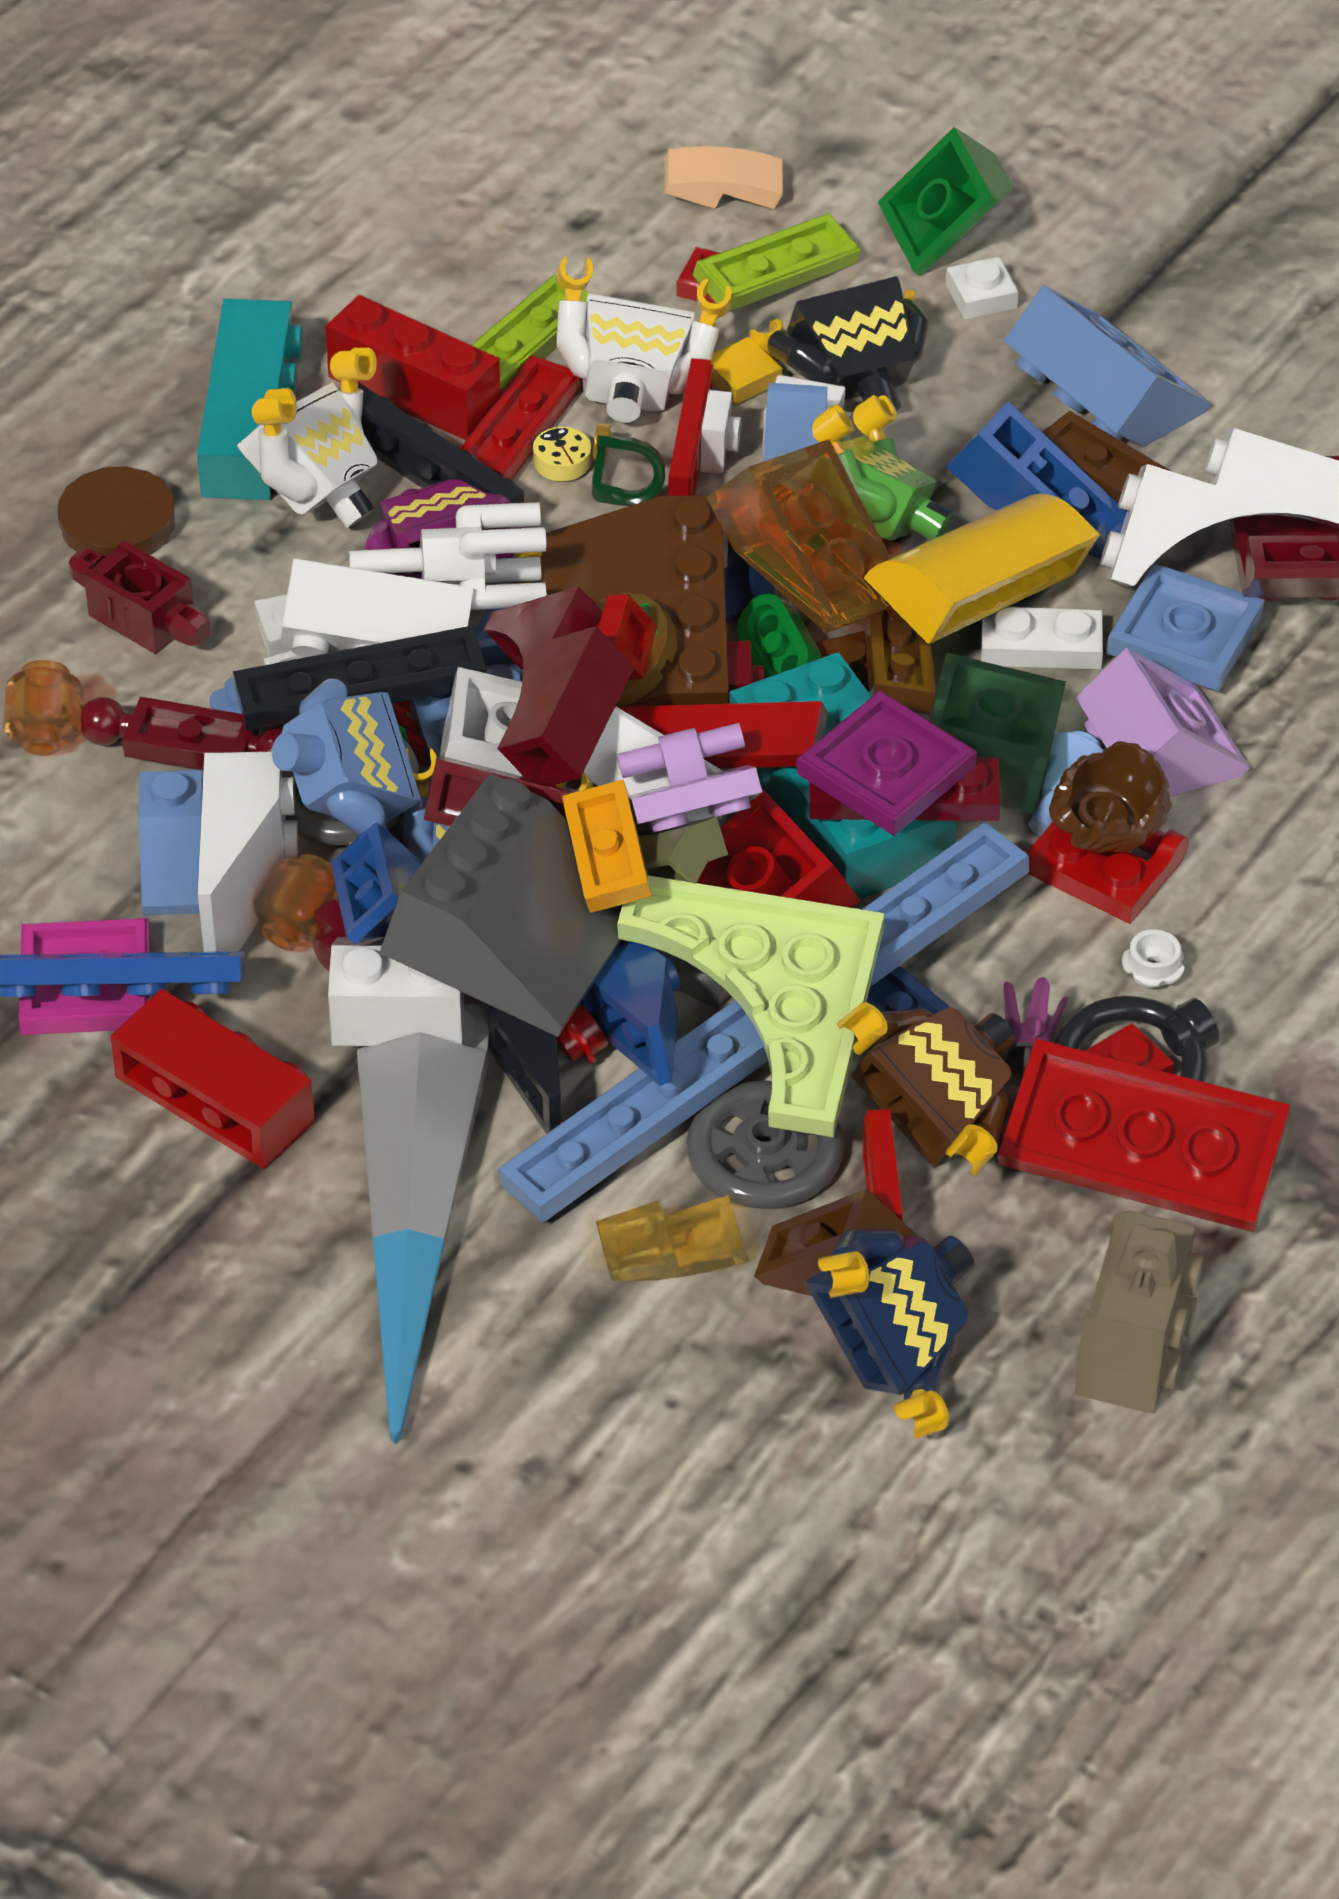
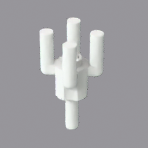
M539 502L465 505L459 508L456 513V528L421 529L420 548L349 551V567L380 573L422 572L423 580L472 587L474 590L470 610L504 609L547 596L545 582L485 585V583L541 581L540 557L496 559V554L546 552L545 527L482 530L489 528L540 526Z

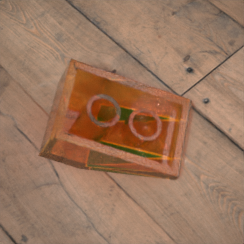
M830 439L749 466L707 496L734 551L825 633L892 608L864 579L865 575L873 567L891 559Z

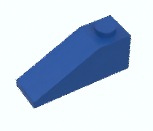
M1009 401L982 426L946 466L976 496L994 510L1003 508L1033 494H1048L1064 500L1100 534L1088 554L1100 560L1110 531L1121 532L1127 511L1118 508V503Z
M377 822L362 832L331 862L346 937L355 945L386 936L400 893L422 864L414 854Z
M629 942L617 947L580 1004L594 1018L607 1041L661 1086L672 1081L678 1026V1011L673 992L679 990V978L669 956L666 954L661 955L650 946Z

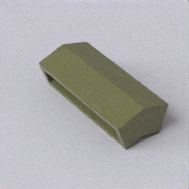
M717 816L691 821L688 824L658 832H652L651 830L638 832L648 876L695 884L707 862L728 855Z

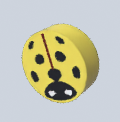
M554 427L539 434L534 441V467L540 475L550 480L563 482L577 479L583 476L591 466V442L583 432L574 428Z

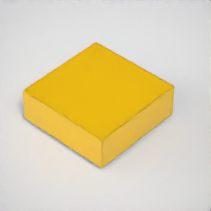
M749 336L713 353L711 358V364H714L713 384L721 391L732 392V402L735 405L768 390L769 382L775 383L777 376H782V367L758 344L752 341Z

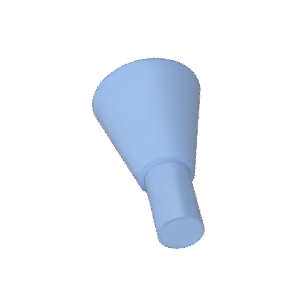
M1083 731L1060 732L1053 736L1042 789L1043 797L1029 822V828L1037 835L1041 836L1053 822L1050 817L1049 806L1055 787L1059 784L1063 772L1076 762L1080 756H1089L1092 753H1102L1104 751L1100 742L1092 735Z

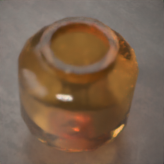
M37 660L26 663L21 670L16 671L6 682L3 729L12 741L22 745L26 752L38 756L53 755L60 750V747L73 743L81 734V709L84 704V687L82 683L61 663L50 660Z
M302 854L299 858H285L274 867L254 900L255 914L264 925L261 932L269 942L286 951H293L296 946L313 948V942L322 936L320 924L314 910L331 899H335L339 903L331 864L317 856Z

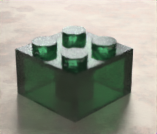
M946 653L929 722L977 751L976 758H999L1000 807L1034 814L1051 751L1066 681Z

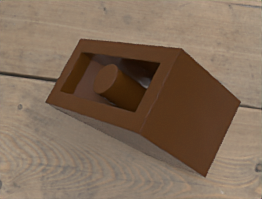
M864 1189L773 1225L754 1277L763 1285L812 1296L804 1282L821 1272L817 1263L818 1259L831 1255L844 1232L859 1229L891 1228L903 1236H919L870 1191Z

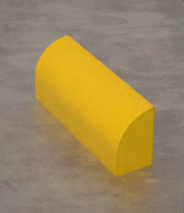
M1033 494L876 565L865 575L864 579L928 644H931L1074 575L1100 534L1064 500L1048 494Z

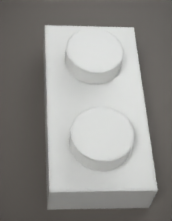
M1006 607L981 619V666L1101 670L1103 657L1102 610Z

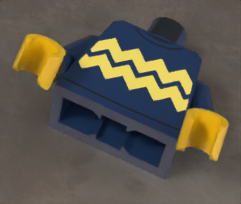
M891 1228L848 1230L840 1237L830 1256L818 1259L817 1263L821 1272L812 1276L804 1283L864 1389L898 1395L904 1393V1400L897 1402L894 1406V1412L901 1420L913 1417L915 1429L912 1434L916 1439L944 1430L948 1425L949 1415L946 1403L939 1395L940 1380L953 1349L955 1335L967 1323L968 1311L953 1284L974 1267L972 1254L962 1241L951 1235L945 1237L932 1247L924 1238L903 1236Z

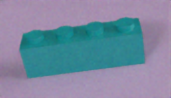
M223 298L197 451L200 492L203 498L271 500L272 488L264 483L261 473L242 454L236 445L260 426L252 417V407L258 399L264 398L265 393L269 389L289 388L296 397L297 364L292 363V359L302 358L303 326L293 324L291 301Z

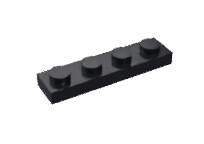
M358 382V388L364 391L361 424L364 435L376 454L377 459L421 488L450 479H460L485 493L505 496L511 503H524V491L511 479L502 477L479 462L470 452L461 450L435 433L427 424L420 423L394 406L386 397L379 396Z
M471 625L233 671V677L246 732L287 724L299 715L300 703L323 681L328 679H338L343 682L347 688V697L385 692L389 694L392 704L452 692L458 667L486 674L487 669L474 627Z

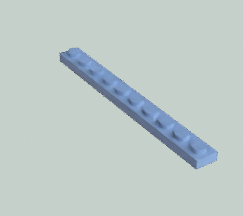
M984 822L862 910L884 913V931L870 987L1029 873V855L987 822ZM734 1000L676 1042L671 1082L659 1086L640 1068L501 1166L498 1169L500 1185L540 1222L544 1223L766 1063L768 1058L754 1024L739 1003Z

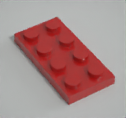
M1035 1038L1000 1146L998 1163L1001 1166L1255 1233L1289 1119L1290 1104Z

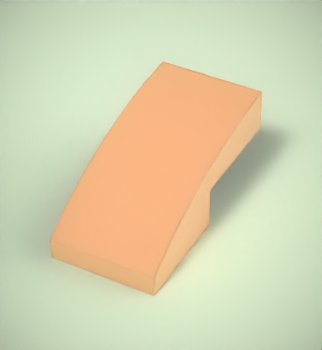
M695 146L669 149L664 160V193L713 209L716 208L722 195L727 194L774 210L783 194L782 158L761 152L730 147Z

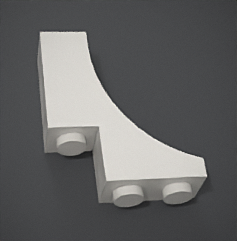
M1233 428L1226 431L1224 440L1215 437L1212 442L1204 472L1213 474L1210 483L1149 464L1142 466L1138 476L1129 473L1126 478L1118 508L1127 510L1120 533L1110 531L1103 550L1100 565L1109 567L1106 581L1125 587H1132L1138 582L1144 572L1177 542L1202 528L1232 518L1254 515H1279L1302 518L1339 529V461Z

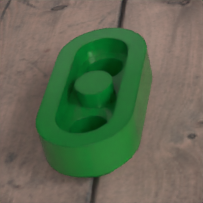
M774 594L759 595L751 600L742 611L737 625L739 641H751L752 665H763L764 679L822 658L818 647L795 607Z

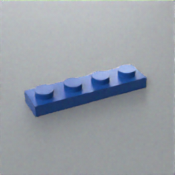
M245 951L0 955V997L35 996L36 985H62V995L93 996L101 994V984H127L128 995H155L160 989L166 991L165 983H191L192 994L230 993V982H241L245 977Z

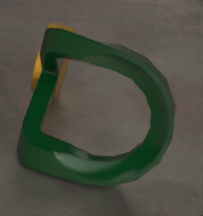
M598 423L593 446V460H595L591 488L593 498L600 503L631 506L655 498L662 490L666 476L665 462L659 451L648 442L636 438L610 437L611 425ZM609 448L634 451L645 456L653 466L654 476L652 481L640 490L631 491L603 484L602 476Z

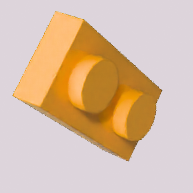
M624 779L563 795L562 799L584 898L589 912L593 913L652 897L630 797Z

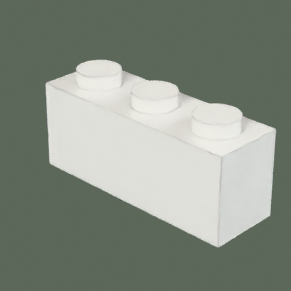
M293 558L282 623L281 646L292 648V652L298 656L310 657L468 626L474 588Z

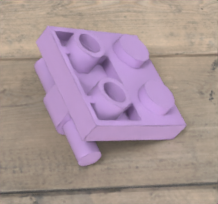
M736 723L701 733H696L695 728L660 736L658 737V744L616 754L622 778L665 768L668 786L629 795L635 823L647 822L649 831L658 832L688 824L686 812L708 806L710 815L714 817L750 808L748 796L762 792L756 767L746 765L707 775L703 760L705 757L744 748L745 744L740 724Z

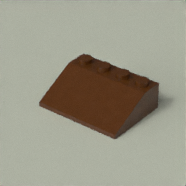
M721 495L660 496L546 533V552H542V583L545 582L546 595L580 586L597 604L601 600L606 599L607 595H618L621 593L644 594L663 607L677 629V650L672 663L667 659L665 666L660 671L664 677L652 691L636 702L621 707L728 704Z

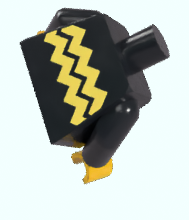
M898 276L796 301L787 327L789 332L783 330V323L779 319L769 322V333H760L755 329H751L749 332L752 341L758 344L772 359L780 360L787 364L806 380L845 387V400L861 396L864 402L872 395L877 396V398L885 395L890 399L897 412L901 407V403L894 387L900 386L907 381L913 364L922 357L929 319L915 303L914 290H905L903 298Z

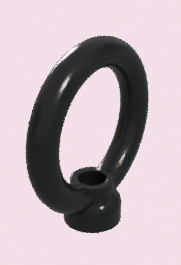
M1114 996L1095 1001L1077 1011L1064 1024L1055 1041L1056 1044L1080 1050L1085 1039L1104 1025L1118 1021L1147 1023L1159 1028L1169 1049L1175 1055L1181 1056L1182 1068L1180 1076L1205 1082L1208 1070L1206 1049L1219 1042V1030L1211 1012L1197 998H1191L1173 1008L1163 1002L1147 997Z

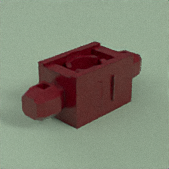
M125 540L121 541L118 547L107 556L95 550L83 548L71 556L68 562L70 574L73 580L86 590L88 615L154 654L161 651L172 640L179 641L185 645L200 646L209 638L211 623L207 614L194 606L190 577Z

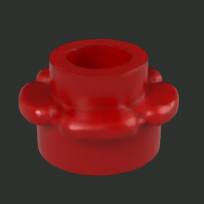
M581 1004L560 1035L556 1036L557 1045L571 1062H575L583 1056L587 1063L594 1064L596 1062L594 1055L609 1045L599 1025Z

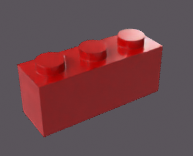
M360 294L325 326L329 378L341 383V381L334 378L330 369V361L339 351H350L352 348H371L377 360L375 374L369 380H358L359 383L379 396L386 397L403 412L465 441L501 395L500 358Z
M160 989L110 1035L115 1078L262 1169L271 1164L315 1121L312 1080L299 1066L289 1061L282 1062L259 1048L245 1033L231 1031L208 1017L205 1011L191 1001L183 1002L164 989Z

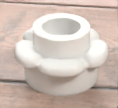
M1150 929L1134 936L1130 943V950H1126L1123 953L1122 966L1126 973L1133 974V979L1137 984L1149 988H1158L1166 984H1173L1181 978L1185 968L1181 964L1184 960V954L1179 941L1172 934L1163 930Z

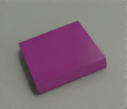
M879 690L797 758V774L889 834L895 836L976 767L977 751Z

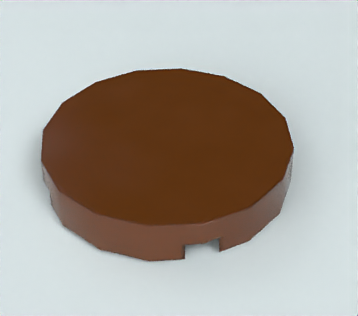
M128 466L104 467L83 474L66 487L58 500L59 527L62 530V536L67 545L76 552L81 548L92 549L107 556L118 547L121 541L125 540L150 554L168 540L175 527L174 496L166 483L149 471Z

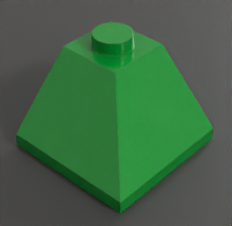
M953 127L877 203L913 272L921 276L981 222L1015 188L995 153L956 127Z

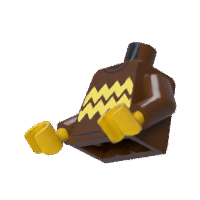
M867 1002L860 1003L837 1023L839 1029L847 1028L857 1037L858 1042L852 1047L856 1055H861L870 1046H874L868 1051L851 1076L881 1110L890 1109L891 1121L933 1168L946 1155L951 1158L953 1154H959L970 1162L972 1169L969 1173L976 1177L997 1152V1145L1000 1142L1009 1106L1002 1087L1010 1079L1012 1072L999 1055L1014 1044L1015 1036L1012 1028L1007 1021L995 1013L988 1014L972 1026L960 1011L953 1007H947L936 1014H932L925 1009L880 1012L872 1004Z

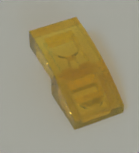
M729 1195L668 1215L664 1214L660 1202L656 1201L596 1221L608 1270L613 1281H652L680 1278L716 1271L749 1261Z

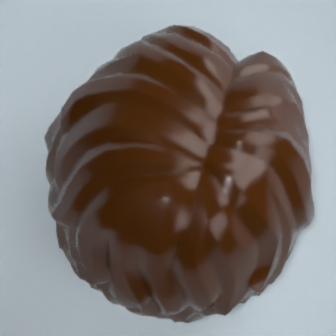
M1117 741L1102 753L1080 756L1076 762L1063 772L1049 806L1050 817L1058 828L1072 834L1071 844L1076 848L1095 853H1126L1145 844L1146 840L1168 821L1166 815L1173 805L1168 791L1170 783L1160 763L1154 759L1151 753L1142 749L1137 743Z

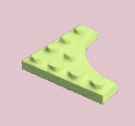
M648 876L652 897L622 905L617 923L618 939L644 944L665 951L690 963L715 980L739 1003L754 1024L764 1045L770 1065L772 1093L768 1111L769 1127L834 1137L854 1056L852 1047L857 1043L855 1034L847 1028L839 1029L837 1023L860 1003L867 1001L884 931V913Z

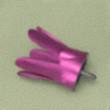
M1045 977L1037 979L1034 984L1024 1023L1020 1022L1014 986L1010 982H1005L1003 985L1005 1021L1012 1028L1015 1041L1013 1045L1002 1053V1059L1007 1065L1021 1070L1023 1073L1025 1072L1035 1038L1052 1042L1054 1033L1069 1000L1068 996H1064L1061 999L1051 1021V1016L1047 1013L1050 984Z

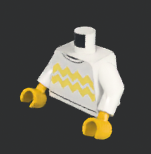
M564 256L556 272L557 284L565 291V299L559 300L557 349L573 375L583 378L584 396L590 401L607 403V413L611 418L619 422H632L636 420L641 410L652 412L665 410L671 394H682L685 391L691 358L711 360L720 331L719 328L715 327L717 318L723 317L731 308L732 293L730 285H727L724 299L719 303L713 304L705 300L709 287V278L700 283L697 291V301L701 315L699 322L693 321L695 312L588 293L587 302H582V291L587 287L593 275V263L589 257H586L583 265L584 277L573 279L566 273L567 256Z
M352 348L350 351H339L332 357L330 361L331 373L334 378L341 381V387H336L332 382L299 401H296L294 392L289 388L269 389L265 393L264 398L258 399L252 407V417L260 426L236 445L242 454L261 473L264 483L276 490L297 514L304 516L328 502L347 529L358 523L375 509L357 484L359 479L377 465V456L367 441L361 424L364 391L358 388V380H369L376 371L377 360L371 348Z

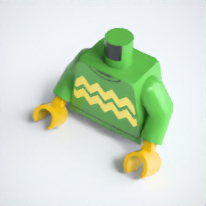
M872 395L859 404L853 412L855 425L869 439L860 436L840 442L841 439L854 431L853 424L847 413L838 404L821 413L814 420L812 433L817 442L827 450L804 495L805 499L887 540L911 534L913 531L929 540H933L946 533L952 521L953 512L929 500L936 487V480L900 459L893 438H886L883 428L897 419L895 407L887 396L882 395L877 398V396Z

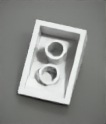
M272 752L204 753L198 902L204 952L239 951L285 886L287 858H298L299 856L298 820H286V815H295L294 777H283L282 770L278 769L273 762Z

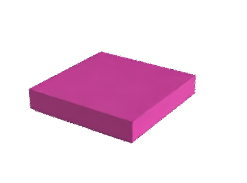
M149 918L21 924V954L150 952ZM101 984V994L93 996L62 995V985H36L35 996L19 997L21 1035L116 1031L150 1000V995H128L127 984Z

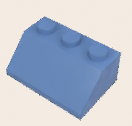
M1042 285L1004 339L1005 343L1020 354L1016 364L1021 369L1041 382H1044L1048 377L1058 385L1053 392L1055 397L1079 413L1086 408L1095 416L1092 421L1093 425L1120 441L1124 437L1145 447L1204 414L1212 404L1100 313L1045 285Z

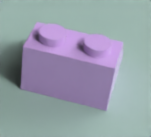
M1125 648L1075 697L1088 717V720L1084 723L1085 728L1090 735L1100 742L1101 746L1108 748L1117 741L1137 743L1142 749L1147 750L1154 756V759L1160 763L1170 783L1168 790L1170 797L1240 777L1250 769L1248 763L1197 685L1128 648Z

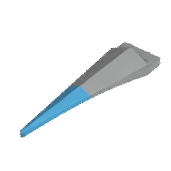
M464 1004L462 1044L420 1032L373 1046H358L357 1049L390 1440L395 1445L402 1438L443 1248L488 1074L490 1044L488 1009L490 1005Z

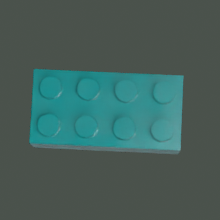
M839 652L730 691V704L822 701L828 712L824 736L870 699V694ZM797 766L756 767L761 789L766 791L833 863L859 899L894 887L956 843L957 821L913 820L893 836L869 820L809 819V781L797 774Z

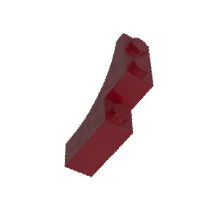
M580 586L495 611L484 628L485 632L521 670H524L522 688L516 709L497 749L523 777L555 785L581 778L634 669L633 665L614 646L613 642L597 627L603 612Z

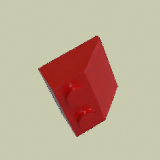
M765 790L750 802V808L740 810L720 828L728 855L707 862L696 882L698 884L853 908L860 902V899L833 863Z

